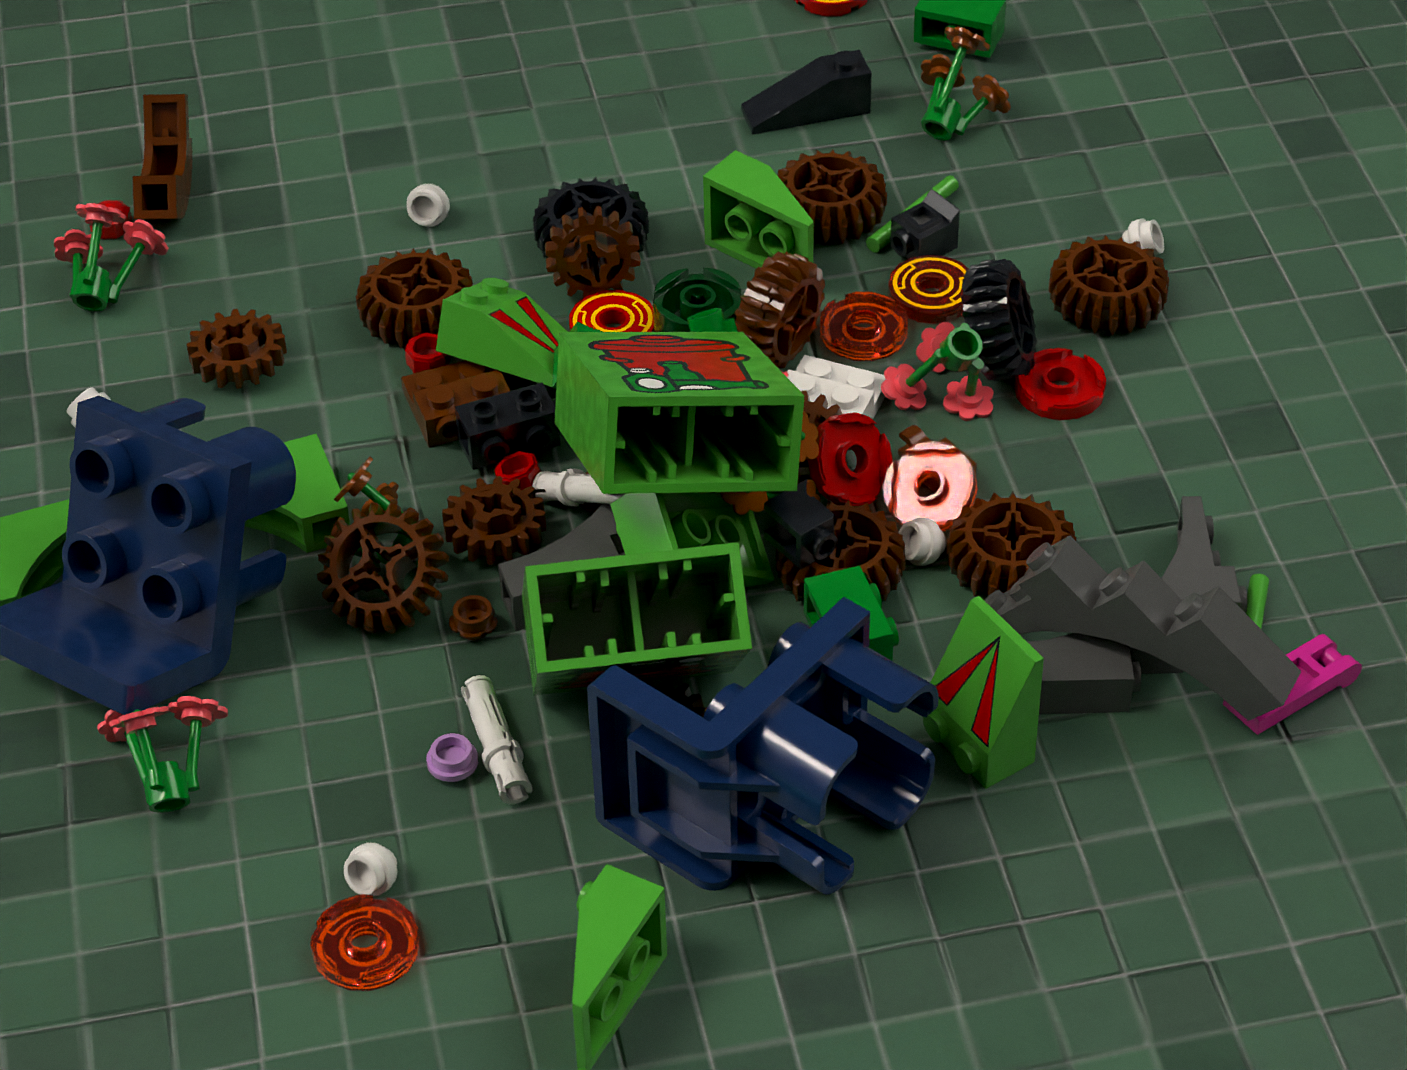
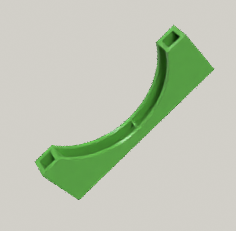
M317 434L283 442L292 455L296 469L295 492L292 499L283 506L245 521V527L279 536L293 543L306 553L328 546L324 542V536L331 535L333 526L339 517L345 518V522L350 525L347 503L344 496L338 502L334 500L341 489ZM69 499L0 517V606L51 586L63 574L62 548L66 541Z

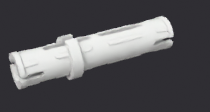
M575 468L567 469V471H562L561 473L542 471L535 476L532 487L535 489H544L546 491L536 492V498H543L544 501H560L563 505L574 507L584 502L611 504L624 495L603 494L590 474Z
M484 675L473 676L464 682L467 687L462 686L461 693L483 746V764L486 770L494 776L500 799L507 804L521 803L529 797L527 793L532 792L531 782L522 765L524 755L521 745L510 734L509 726L496 697L491 679Z

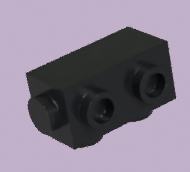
M543 382L455 406L458 441L473 470L500 463L504 457L519 451L535 453L561 445L560 430L555 425L556 398L551 399Z

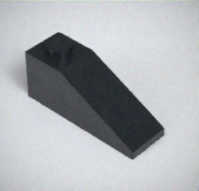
M860 50L840 51L836 54L820 56L742 103L741 111L752 135L871 113L872 73Z

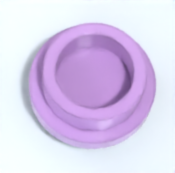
M460 734L442 735L432 743L427 753V768L431 775L439 780L446 782L463 780L469 777L477 768V751L470 741Z

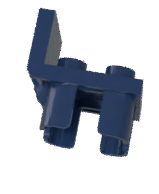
M99 395L78 402L74 450L71 453L69 463L71 486L66 541L62 548L63 580L0 606V655L123 715L133 713L137 709L143 711L217 676L224 669L230 657L236 607L273 591L284 578L287 560L285 553L272 548L241 561L245 521L287 504L294 495L296 469L287 446L276 435L258 427H245L207 442L178 429L203 421L205 418L206 406L190 398H178L141 412H136Z
M845 597L838 601L812 627L803 622L791 625L775 644L768 667L746 688L732 683L721 689L709 704L704 717L699 716L620 667L611 665L587 687L596 818L608 830L705 890L716 891L728 887L754 861L773 862L825 895L832 894L839 890L853 876L854 859L846 852L795 821L800 817L812 825H819L825 819L826 802L828 795H831L886 829L895 830L902 827L916 812L929 790L934 776L935 757L931 750L923 744L867 712L868 699L890 712L899 713L906 707L920 716L927 717L938 707V689L932 683L870 649V611Z

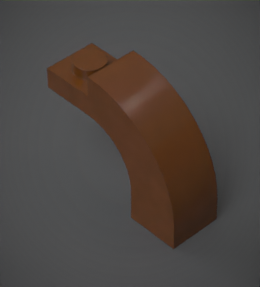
M143 95L144 161L141 175L133 176L134 219H182L187 211L192 179V138L189 137L188 95Z

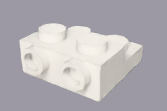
M808 355L803 356L795 371L789 369L787 371L789 374L787 378L801 392L802 390L807 391L811 402H814L820 394H823L828 402L827 409L838 404L842 414L857 412L874 419L885 398L881 391V384L886 380L883 374Z

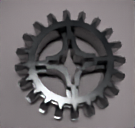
M597 177L592 181H583L578 178L577 183L569 184L562 182L561 189H549L548 196L539 199V206L535 209V216H533L534 239L537 241V247L542 251L543 258H548L545 255V242L552 241L550 236L551 227L563 229L562 216L566 214L575 220L578 218V208L580 207L584 208L587 216L593 215L597 206H601L603 217L606 218L612 212H618L619 225L628 221L632 224L633 234L631 236H638L640 249L637 252H642L647 241V234H649L648 210L646 209L645 202L640 199L639 192L630 191L628 184L616 186L613 179L600 182ZM574 237L569 243L574 242L576 237ZM588 244V252L590 256H593L594 262L598 264L597 256L592 251L591 245Z
M990 259L970 266V269L966 270L962 283V315L965 323L975 330L982 340L983 348L978 357L984 362V367L980 372L988 380L1004 382L1015 380V376L1022 374L1025 376L1029 375L1030 370L1033 369L1035 364L1034 353H1036L1035 346L1038 341L1035 336L1034 310L1031 307L1030 295L1027 293L1026 282L1021 278L1020 270L1011 260Z

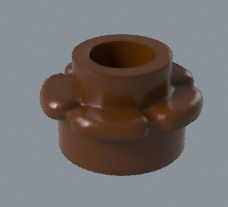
M469 595L462 597L454 604L453 615L449 618V626L453 632H459L464 639L478 640L492 633L498 621L494 617L495 610L488 599L478 595Z

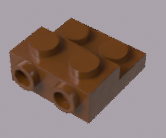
M467 360L401 377L403 393L428 448L458 440L455 406L510 391L501 371Z

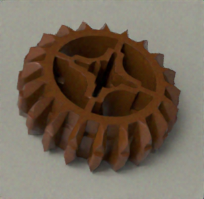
M834 149L830 153H821L819 150H816L812 156L800 154L798 161L788 160L786 168L778 170L777 176L814 221V240L821 239L825 245L829 240H838L843 244L845 238L848 237L859 240L862 232L872 233L874 225L881 223L882 216L885 213V206H887L884 175L878 173L876 164H867L864 156L853 158L850 151L845 154H837Z
M1104 235L1102 240H1094L1091 237H1087L1084 244L1072 242L1070 249L1061 250L1059 257L1054 260L1053 267L1050 270L1048 290L1050 299L1054 304V311L1061 312L1064 321H1076L1077 329H1082L1086 326L1093 329L1094 334L1099 330H1107L1113 336L1116 330H1123L1131 334L1134 326L1146 328L1148 321L1158 319L1159 313L1164 309V305L1167 302L1169 277L1168 270L1164 267L1163 259L1154 256V249H1141L1140 241L1130 244L1124 241L1123 236L1118 240H1109Z
M414 248L408 254H401L396 251L395 256L391 259L380 257L379 265L368 266L367 274L360 277V284L357 288L358 295H356L360 320L363 323V327L370 330L372 337H382L384 344L397 341L400 348H403L411 338L420 334L431 333L438 335L443 299L460 292L463 288L473 286V280L469 269L462 267L460 259L450 260L447 252L434 255L432 249H428L425 253H417Z
M777 252L772 257H767L764 260L763 266L755 269L753 279L747 282V289L744 295L740 296V306L734 312L737 316L735 323L738 332H743L777 368H785L788 361L793 360L803 350L806 342H810V335L813 329L817 328L816 322L818 316L822 313L820 309L821 303L825 299V294L822 292L825 287L822 269L818 268L817 264L808 261V258L796 253L793 255L788 252Z
M1014 492L1011 493L1009 498H1001L996 493H993L988 502L976 498L972 507H962L961 514L958 518L953 519L950 527L946 553L949 554L948 560L951 574L957 575L960 586H971L974 597L983 594L989 596L997 590H1000L1002 593L1010 590L1025 575L1029 568L1026 560L1040 545L1048 542L1052 546L1068 536H1071L1076 541L1077 537L1075 536L1073 523L1065 519L1064 510H1053L1050 500L1036 503L1033 494L1026 499L1016 498Z
M829 499L826 508L835 515L834 535L837 537L838 542L835 550L825 559L817 560L800 570L776 548V570L778 571V577L781 578L784 584V590L793 591L796 602L804 601L805 578L859 565L868 583H875L879 589L881 600L886 601L890 591L897 590L898 583L905 570V542L903 541V535L899 534L896 522L887 521L884 511L871 513L868 503L858 508L853 507L850 500L845 505H835Z
M371 502L369 516L367 517L358 508L352 509L354 522L351 525H348L343 520H336V526L342 532L338 538L332 535L324 536V542L332 548L331 553L324 552L318 554V561L329 567L317 573L318 581L328 585L322 592L323 598L327 602H335L332 611L338 617L347 615V623L353 628H358L364 622L365 629L369 633L375 634L382 623L388 633H395L398 619H401L408 628L414 627L415 620L412 616L414 611L418 610L424 616H428L431 613L429 607L424 603L428 597L437 601L442 600V593L433 586L435 583L447 582L449 577L445 571L437 569L449 562V556L445 552L437 551L444 544V539L438 533L431 534L434 525L427 518L418 521L419 513L411 507L402 513L401 507L397 503L390 502L384 513L378 503ZM397 533L411 538L413 542L405 546L399 543L391 547H384L378 540L377 535ZM361 546L363 551L362 558L358 564L349 569L354 554ZM377 553L388 561L385 565L387 570L385 574L389 583L378 574L381 571L379 565L381 561ZM418 561L414 580L405 590L404 578L410 570L417 567L416 562ZM379 588L388 595L390 601L367 603L356 599L354 593L362 589L368 592Z

